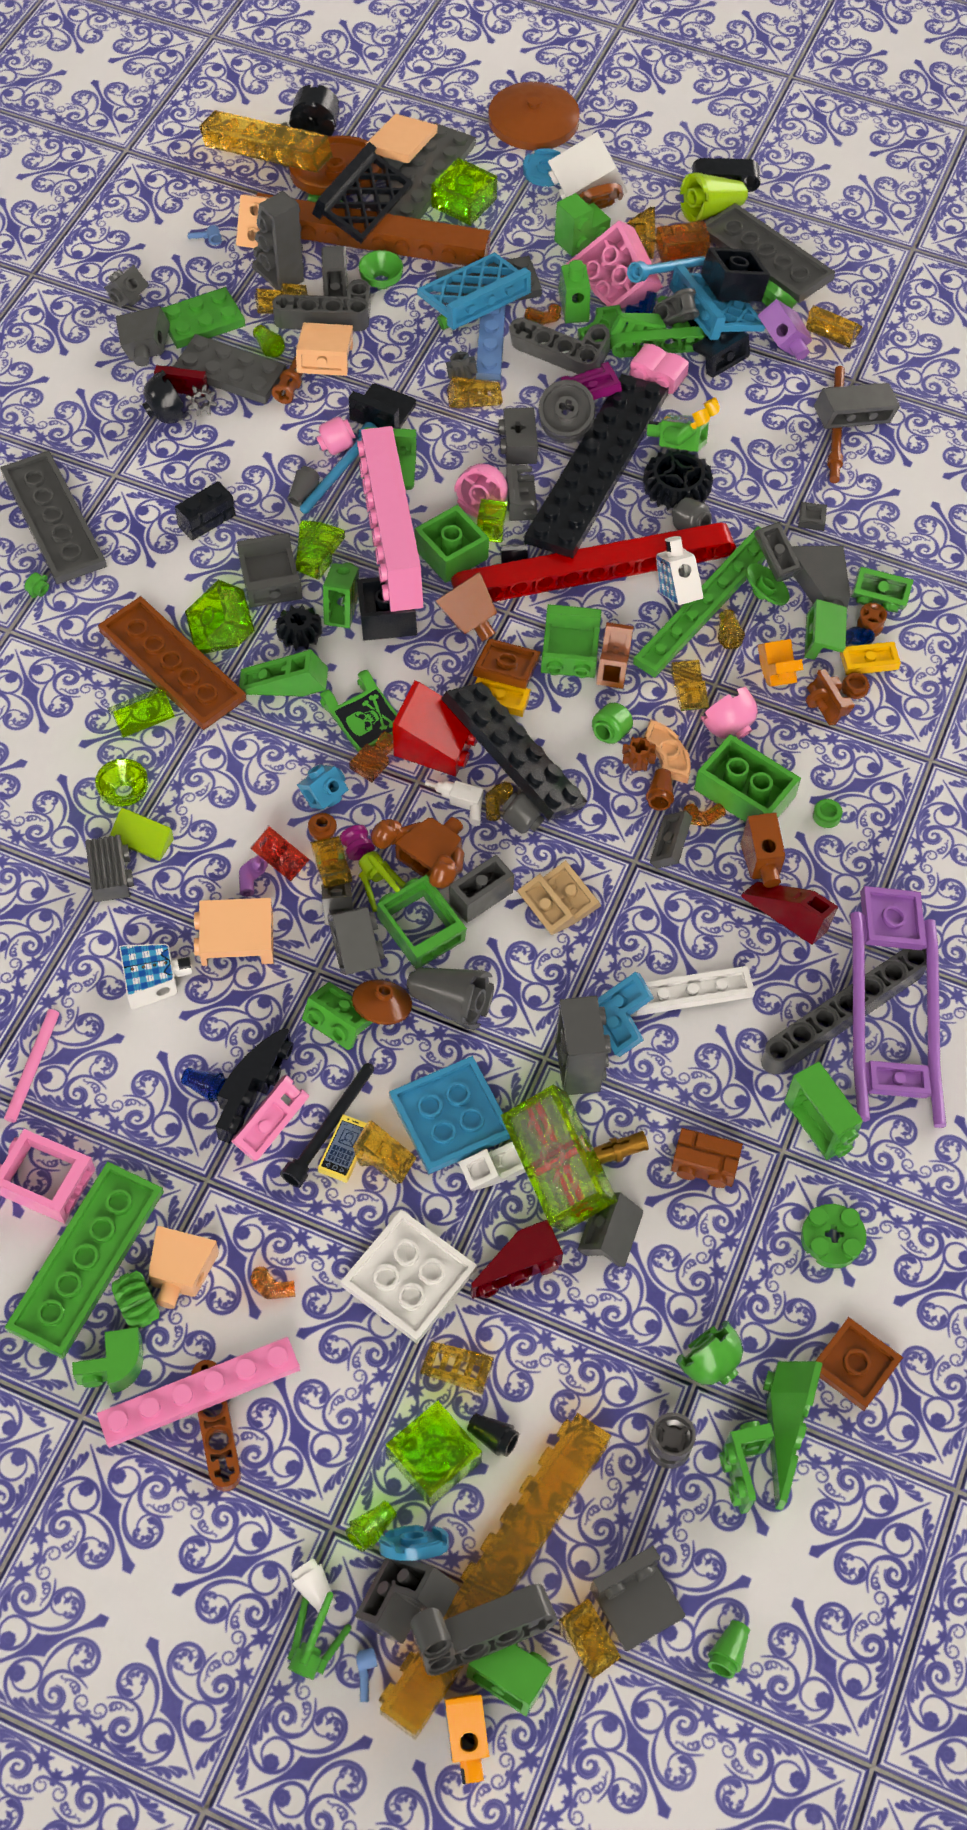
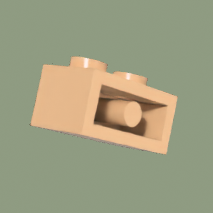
M249 194L240 195L236 246L256 248L258 246L255 234L260 231L257 226L259 203L269 199L268 197Z

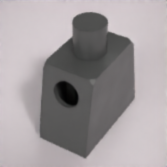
M160 306L116 316L120 344L129 360L134 361L137 366L143 367L149 364V357L158 356L164 352L170 322Z

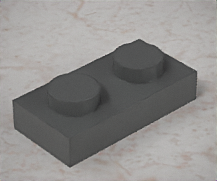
M686 810L663 817L650 859V863L656 869L679 864L692 816Z

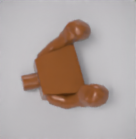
M450 817L444 825L434 818H427L423 822L403 827L396 820L385 819L380 821L371 832L372 843L377 848L386 849L391 845H395L396 859L422 877L427 875L429 883L436 888L443 889L448 887L456 876L463 871L465 853L462 850V839L458 835L463 830V825L455 817Z

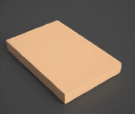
M395 113L368 142L377 147L375 153L378 156L408 164L437 133L438 125Z

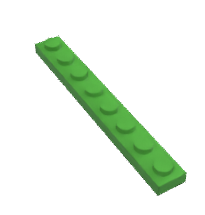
M759 526L701 586L704 598L685 603L640 650L633 660L635 666L656 678L747 580L746 568L752 563L762 564L766 558L754 536L755 531L761 529Z

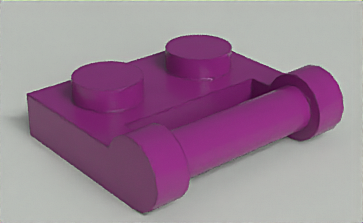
M609 362L602 363L598 368L572 377L567 375L560 378V380H574L583 384L592 394L593 400L608 397L613 393L622 391L621 382Z

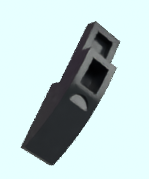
M282 1028L260 1042L239 1062L224 1082L217 1095L219 1107L223 1110L215 1126L219 1140L230 1144L234 1134H237L244 1124L243 1115L247 1107L251 1108L257 1097V1091L267 1095L271 1085L275 1086L281 1074L280 1066L283 1059H289L294 1043L291 1042L289 1029Z

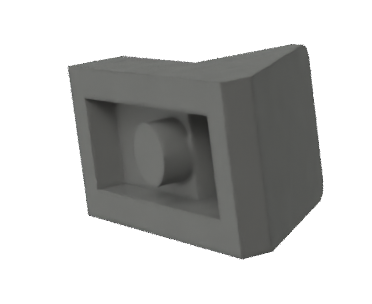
M348 882L321 885L324 923L328 926L327 915L353 909L351 884Z

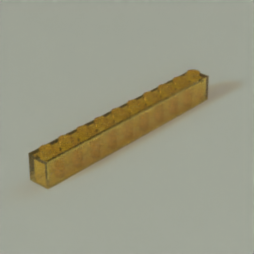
M579 1413L576 1414L572 1421L569 1419L564 1421L556 1435L560 1440L554 1449L548 1446L538 1461V1464L542 1467L535 1477L529 1474L519 1489V1493L522 1494L516 1505L510 1503L499 1520L503 1525L497 1534L489 1533L480 1548L484 1553L477 1564L471 1561L460 1578L464 1583L455 1595L451 1606L444 1616V1620L514 1591L609 1446L612 1435ZM411 1651L399 1669L403 1672V1675L397 1684L394 1685L390 1682L378 1700L383 1704L380 1708V1715L416 1740L465 1665L440 1675L431 1676L426 1673L419 1652L415 1654Z

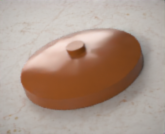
M535 81L516 83L499 91L490 102L488 113L490 128L501 141L515 148L532 151L543 148L552 149L569 141L578 129L580 118L579 106L567 91L549 83Z
M328 136L304 144L292 154L289 160V172L292 182L302 191L320 196L366 146L368 141L353 136ZM375 163L371 166L373 173L383 172V169ZM359 180L360 187H370L369 180Z

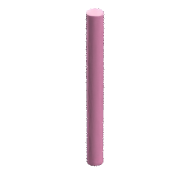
M48 1009L5 1114L4 1119L9 1122L15 1123L17 1121L60 1013L56 1010Z

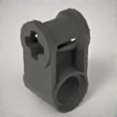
M686 288L675 292L672 296L655 304L652 313H659L666 326H673L675 323L683 324L697 318L700 313L695 305V289Z

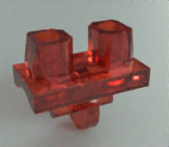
M269 825L250 847L251 850L290 882L310 860Z

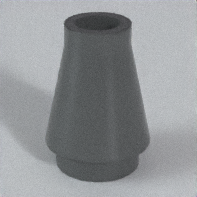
M302 466L301 469L296 471L290 494L287 497L291 504L300 507L303 501L319 485L320 475L318 472L308 466Z

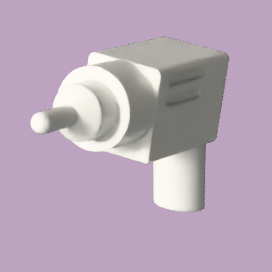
M447 780L445 782L439 781L436 784L428 781L425 782V785L433 787L436 792L441 793V797L450 799V805L470 810V824L480 826L483 788L455 780V783Z

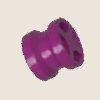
M364 825L351 826L340 835V841L342 845L347 847L346 854L350 860H360L365 854L375 849L372 840L368 839V830Z

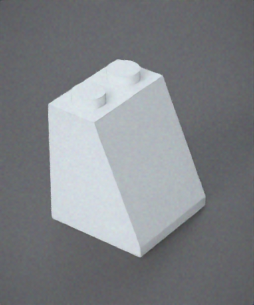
M598 132L548 161L552 169L548 173L554 185L560 184L561 189L558 192L562 200L574 193L579 195L590 188L610 183L620 184L624 194L628 193L621 175Z

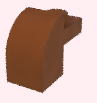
M606 623L596 685L624 688L634 626Z

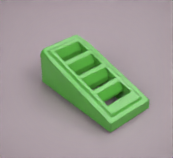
M619 313L609 333L613 336L621 332L666 329V324L659 313ZM647 340V341H644L643 343L650 344L652 341Z

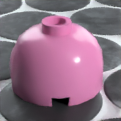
M476 464L467 468L459 476L454 490L457 493L459 506L467 514L476 518H481L482 515H490L492 517L501 510L508 495V484L503 473L498 468L490 464Z
M746 686L737 689L740 695L731 697L728 694L704 712L707 716H701L702 722L715 736L726 739L731 734L740 740L752 731L750 726L757 718L758 709L754 697Z

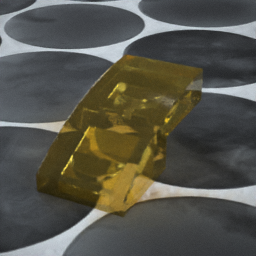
M282 283L281 291L256 288L257 313L273 314L272 301L276 296L308 295L306 285Z
M699 660L672 662L671 671L680 710L708 709L705 681H702Z
M339 836L310 842L324 888L353 882Z

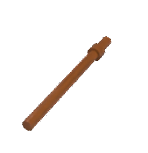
M837 366L835 368L834 387L844 386L845 368ZM842 427L832 428L831 453L828 455L827 463L830 468L829 481L831 483H838L840 481V468L843 466V454L841 453Z

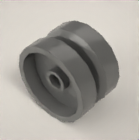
M564 379L554 382L546 388L540 398L538 409L542 429L549 438L558 443L570 444L580 441L593 425L595 418V403L592 394L586 386L574 380ZM564 410H570L567 415L563 414Z

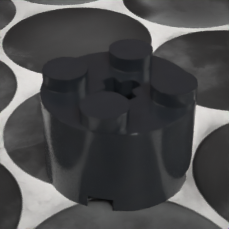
M306 85L300 88L296 93L290 113V127L300 137L308 140V142L332 136L340 109L337 96L329 88L318 85V87Z

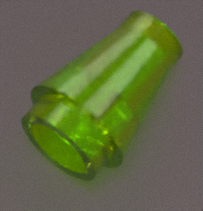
M263 325L255 327L253 336L256 338L264 355L272 358L279 357L285 349L283 337Z
M383 1501L378 1506L350 1521V1527L345 1530L349 1541L359 1551L364 1552L367 1548L373 1549L387 1527L397 1517V1513L387 1501Z

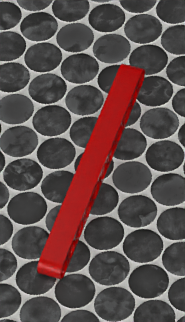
M721 522L578 549L574 558L555 553L464 570L453 575L451 584L454 589L480 572L492 602L658 571L656 556L658 553L667 551L665 539L669 537H681L683 549L694 554L697 563L728 557L735 551L736 545L728 525Z

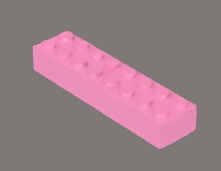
M393 427L362 429V441H357L359 457H363L360 458L359 468L361 478H364L362 479L364 495L367 494L365 496L367 512H370L368 513L370 529H373L372 540L373 546L376 547L377 565L380 564L378 566L380 583L385 582V585H382L383 601H389L391 612L423 608L421 565Z

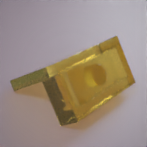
M815 305L809 311L806 325L808 331L846 347H851L862 330V326L858 323Z

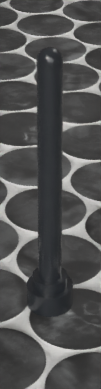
M366 1063L362 1066L299 1158L293 1159L292 1162H287L280 1172L281 1177L287 1183L297 1188L304 1184L308 1178V1165L373 1074L374 1066L372 1064Z

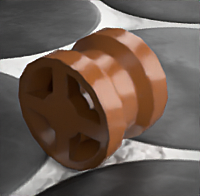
M877 603L865 604L861 608L860 617L857 621L858 631L867 637L880 635L887 618L886 609Z

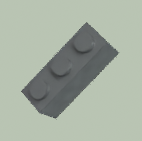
M889 383L823 388L814 404L824 429L891 423L900 407Z

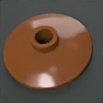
M369 980L361 983L353 992L352 1004L356 1012L364 1019L376 1024L392 1025L402 1022L409 1016L412 1009V1000L407 991L390 981Z

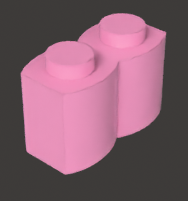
M645 344L630 363V376L657 383L665 388L669 387L668 394H673L687 377L689 362L677 354L667 353L656 345Z

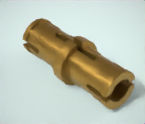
M639 1131L620 1139L614 1137L609 1139L607 1143L585 1149L586 1155L584 1157L588 1168L592 1169L612 1161L621 1162L624 1157L649 1150V1145L644 1132Z

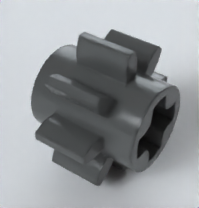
M456 352L451 355V361L446 362L449 379L454 378L456 383L464 384L470 382L473 379V374L478 373L475 357H469L467 352Z
M203 384L202 389L198 390L193 385V394H186L185 396L192 401L187 406L188 410L195 408L198 417L201 415V411H206L208 415H211L210 406H217V403L211 400V397L216 394L215 391L208 393L206 391V384ZM201 394H204L208 402L198 406L197 401L194 399L195 397L200 398Z

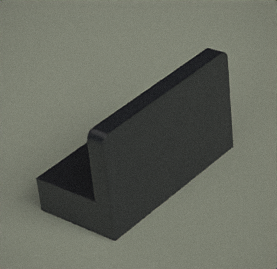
M721 332L719 340H710L707 336L693 344V350L705 357L706 374L714 378L749 357V335L745 332Z

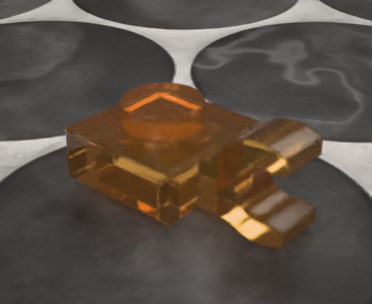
M384 731L379 736L374 747L366 744L349 762L350 769L372 783L389 765V757L386 755L393 750V743L391 742L393 736Z

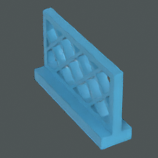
M494 252L417 288V295L447 318V326L455 330L531 293V271L525 267L518 270ZM496 263L499 267H491L488 265ZM478 273L480 276H470L469 274ZM484 274H494L497 277H486ZM452 282L461 283L460 285H447ZM465 283L478 284V286H464V285H465ZM430 292H441V295L430 294ZM445 292L458 293V296L445 295Z
M675 265L669 288L673 293L686 288L695 289L696 295L694 300L700 315L694 320L710 340H719L721 332L765 330L764 325L757 316L758 314L749 303L737 300H730L729 302L717 300L701 276V273H690L684 265Z

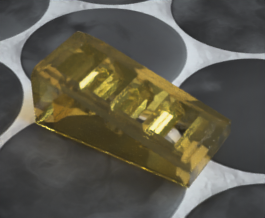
M452 377L447 387L450 408L497 406L503 403L499 382Z
M431 1341L420 1374L483 1395L494 1364V1357ZM437 1353L444 1354L439 1369L432 1368ZM450 1357L455 1358L451 1372L445 1371ZM462 1361L468 1363L464 1375L458 1374ZM474 1365L480 1367L477 1378L470 1377Z

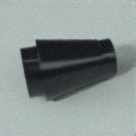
M478 1413L472 1416L467 1426V1431L497 1456L500 1454L506 1457L509 1456L519 1439V1432L514 1430V1425Z

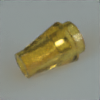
M729 609L724 610L719 615L718 641L726 649H736L742 645L745 633L735 616V612Z

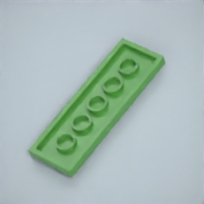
M107 1161L5 1325V1329L64 1359L163 1195V1188Z

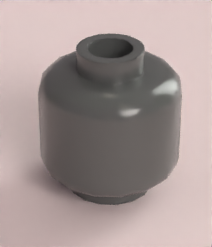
M684 498L672 509L673 524L678 530L711 524L712 515L709 506L696 499Z
M515 791L501 808L504 811L503 820L521 834L526 833L529 829L535 832L545 820L541 816L542 813L524 792L518 794Z

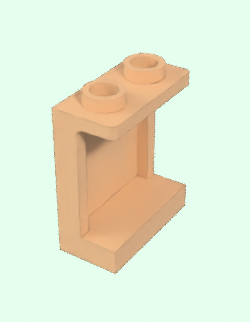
M303 322L296 348L297 373L347 376L349 351L353 349V325Z
M271 898L199 901V912H194L195 930H199V938H194V955L200 956L202 966H208V958L260 956L262 964H274L273 908Z

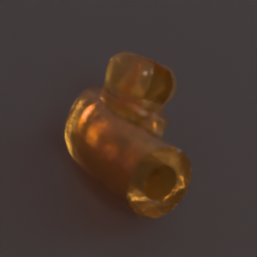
M717 803L707 811L698 810V806L694 804H688L683 808V811L686 810L692 816L691 825L708 827L726 815V811L720 803Z

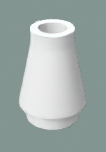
M313 1558L290 1575L295 1581L292 1585L319 1614L326 1594L331 1592L322 1564L318 1565ZM334 1597L331 1601L329 1608H331L337 1603Z

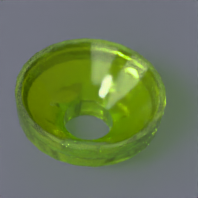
M121 758L103 765L96 775L95 784L97 792L103 801L109 805L124 807L135 804L142 799L148 788V776L145 768L140 763L131 759ZM125 785L132 788L131 793L127 796L116 794V790L121 786Z

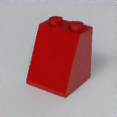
M414 680L393 722L394 756L456 777L460 768L466 767L470 755L468 751L471 745L475 746L478 740L441 700L443 696Z

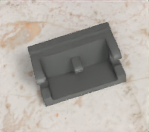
M506 464L509 521L534 520L538 513L534 475H520L523 472H532V466Z

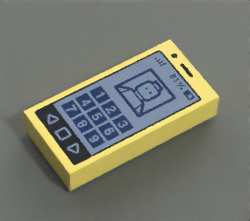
M342 1115L318 1166V1172L347 1183L372 1130V1126L352 1117Z

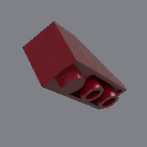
M758 881L741 894V897L751 903L752 906L758 908L811 945L827 933L838 909L837 905L816 891L782 885L766 888L763 882Z
M544 1220L516 1232L471 1283L472 1299L479 1296L481 1298L491 1297L498 1293L502 1287L510 1284L512 1287L522 1285L529 1280V1277L541 1273V1275L550 1274L556 1271L559 1265H562L563 1251L549 1220Z

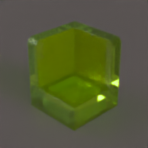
M481 499L477 526L489 537L490 542L502 543L507 502Z

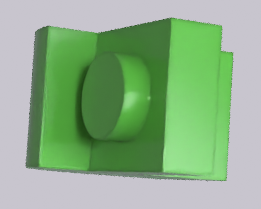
M138 1327L104 1332L106 1358L72 1362L73 1377L77 1384L86 1388L101 1386L103 1382L107 1381L112 1393L120 1392L133 1384L143 1366L142 1336Z

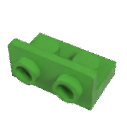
M331 982L326 983L308 997L302 1016L303 1021L347 1050L354 1047L357 1035L373 1023L364 1019L356 1012L352 1004V996Z

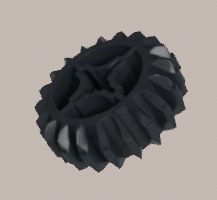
M667 449L665 454L658 452L656 457H651L649 464L646 465L644 470L643 486L645 494L650 497V501H657L658 507L665 505L668 511L682 499L688 497L705 503L707 496H709L712 490L713 474L711 473V466L707 465L706 459H699L698 453L691 455L689 451L680 452L677 449L675 452Z

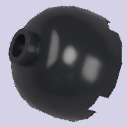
M162 370L153 375L145 384L143 394L146 402L142 405L150 418L155 415L160 422L172 424L185 419L190 414L188 410L182 412L181 409L185 407L184 403L170 380H163L162 377L166 374Z

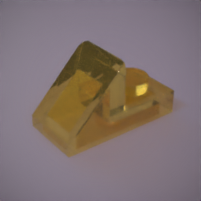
M649 207L629 220L627 224L635 228L649 259H653L655 249V207Z
M372 1120L368 1121L353 1146L360 1166H374L395 1184L403 1182L417 1158Z
M588 1598L559 1619L561 1636L572 1645L585 1671L592 1679L621 1658Z

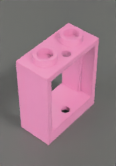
M23 1129L19 1138L16 1137L11 1142L8 1150L9 1155L4 1163L0 1164V1196L65 1224L96 1170L91 1157ZM31 1147L72 1164L53 1200L11 1183Z

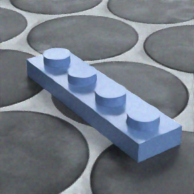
M505 305L480 317L477 352L478 373H476V380L501 381Z

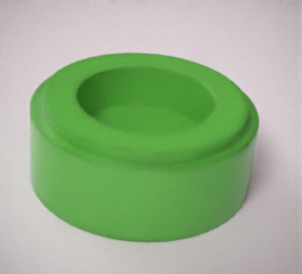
M831 799L820 800L814 807L813 819L816 824L823 828H833L841 820L843 814L842 807L838 802Z

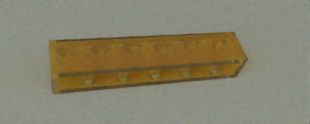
M217 110L199 126L205 147L318 173L333 157L327 135Z

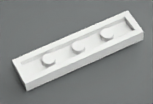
M748 966L647 981L645 983L654 999L638 1009L636 1015L754 997L755 990Z

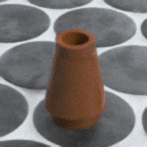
M665 768L655 771L646 794L648 805L654 810H666L674 802L671 772Z

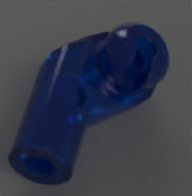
M852 627L846 631V647L850 644H871L875 639V634L870 629Z

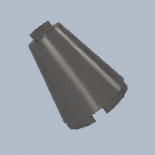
M419 967L414 972H411L407 979V988L412 997L470 1030L479 1028L481 1024L477 1023L480 1015L487 1016L494 993V984L489 983L488 979L493 976L484 970Z

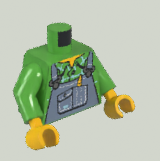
M714 397L704 403V409L693 413L692 416L670 414L663 418L661 422L649 421L647 436L659 437V446L699 452L707 444L710 417L719 412L720 405Z

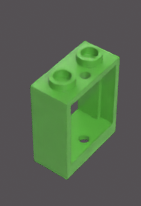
M427 875L420 879H411L399 892L394 894L392 892L388 893L377 903V918L415 969L426 965L465 941L467 928L438 889L429 883ZM424 897L446 928L414 947L391 915Z
M819 1061L793 1075L784 1100L785 1104L826 1160L836 1155L838 1158H841L848 1154L854 1148L853 1143L859 1136L858 1132L863 1123L862 1118Z

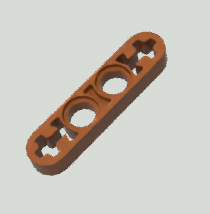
M202 1360L193 1367L191 1375L217 1364L211 1360ZM227 1400L221 1402L222 1411L218 1416L208 1417L204 1414L203 1410L198 1412L209 1477L213 1486L222 1492L235 1489L241 1480V1470ZM216 1433H224L228 1436V1444L221 1450H215L209 1445L211 1437ZM225 1457L228 1470L234 1471L233 1474L229 1475L230 1481L223 1482L221 1477H216V1475L221 1474V1466L217 1458Z

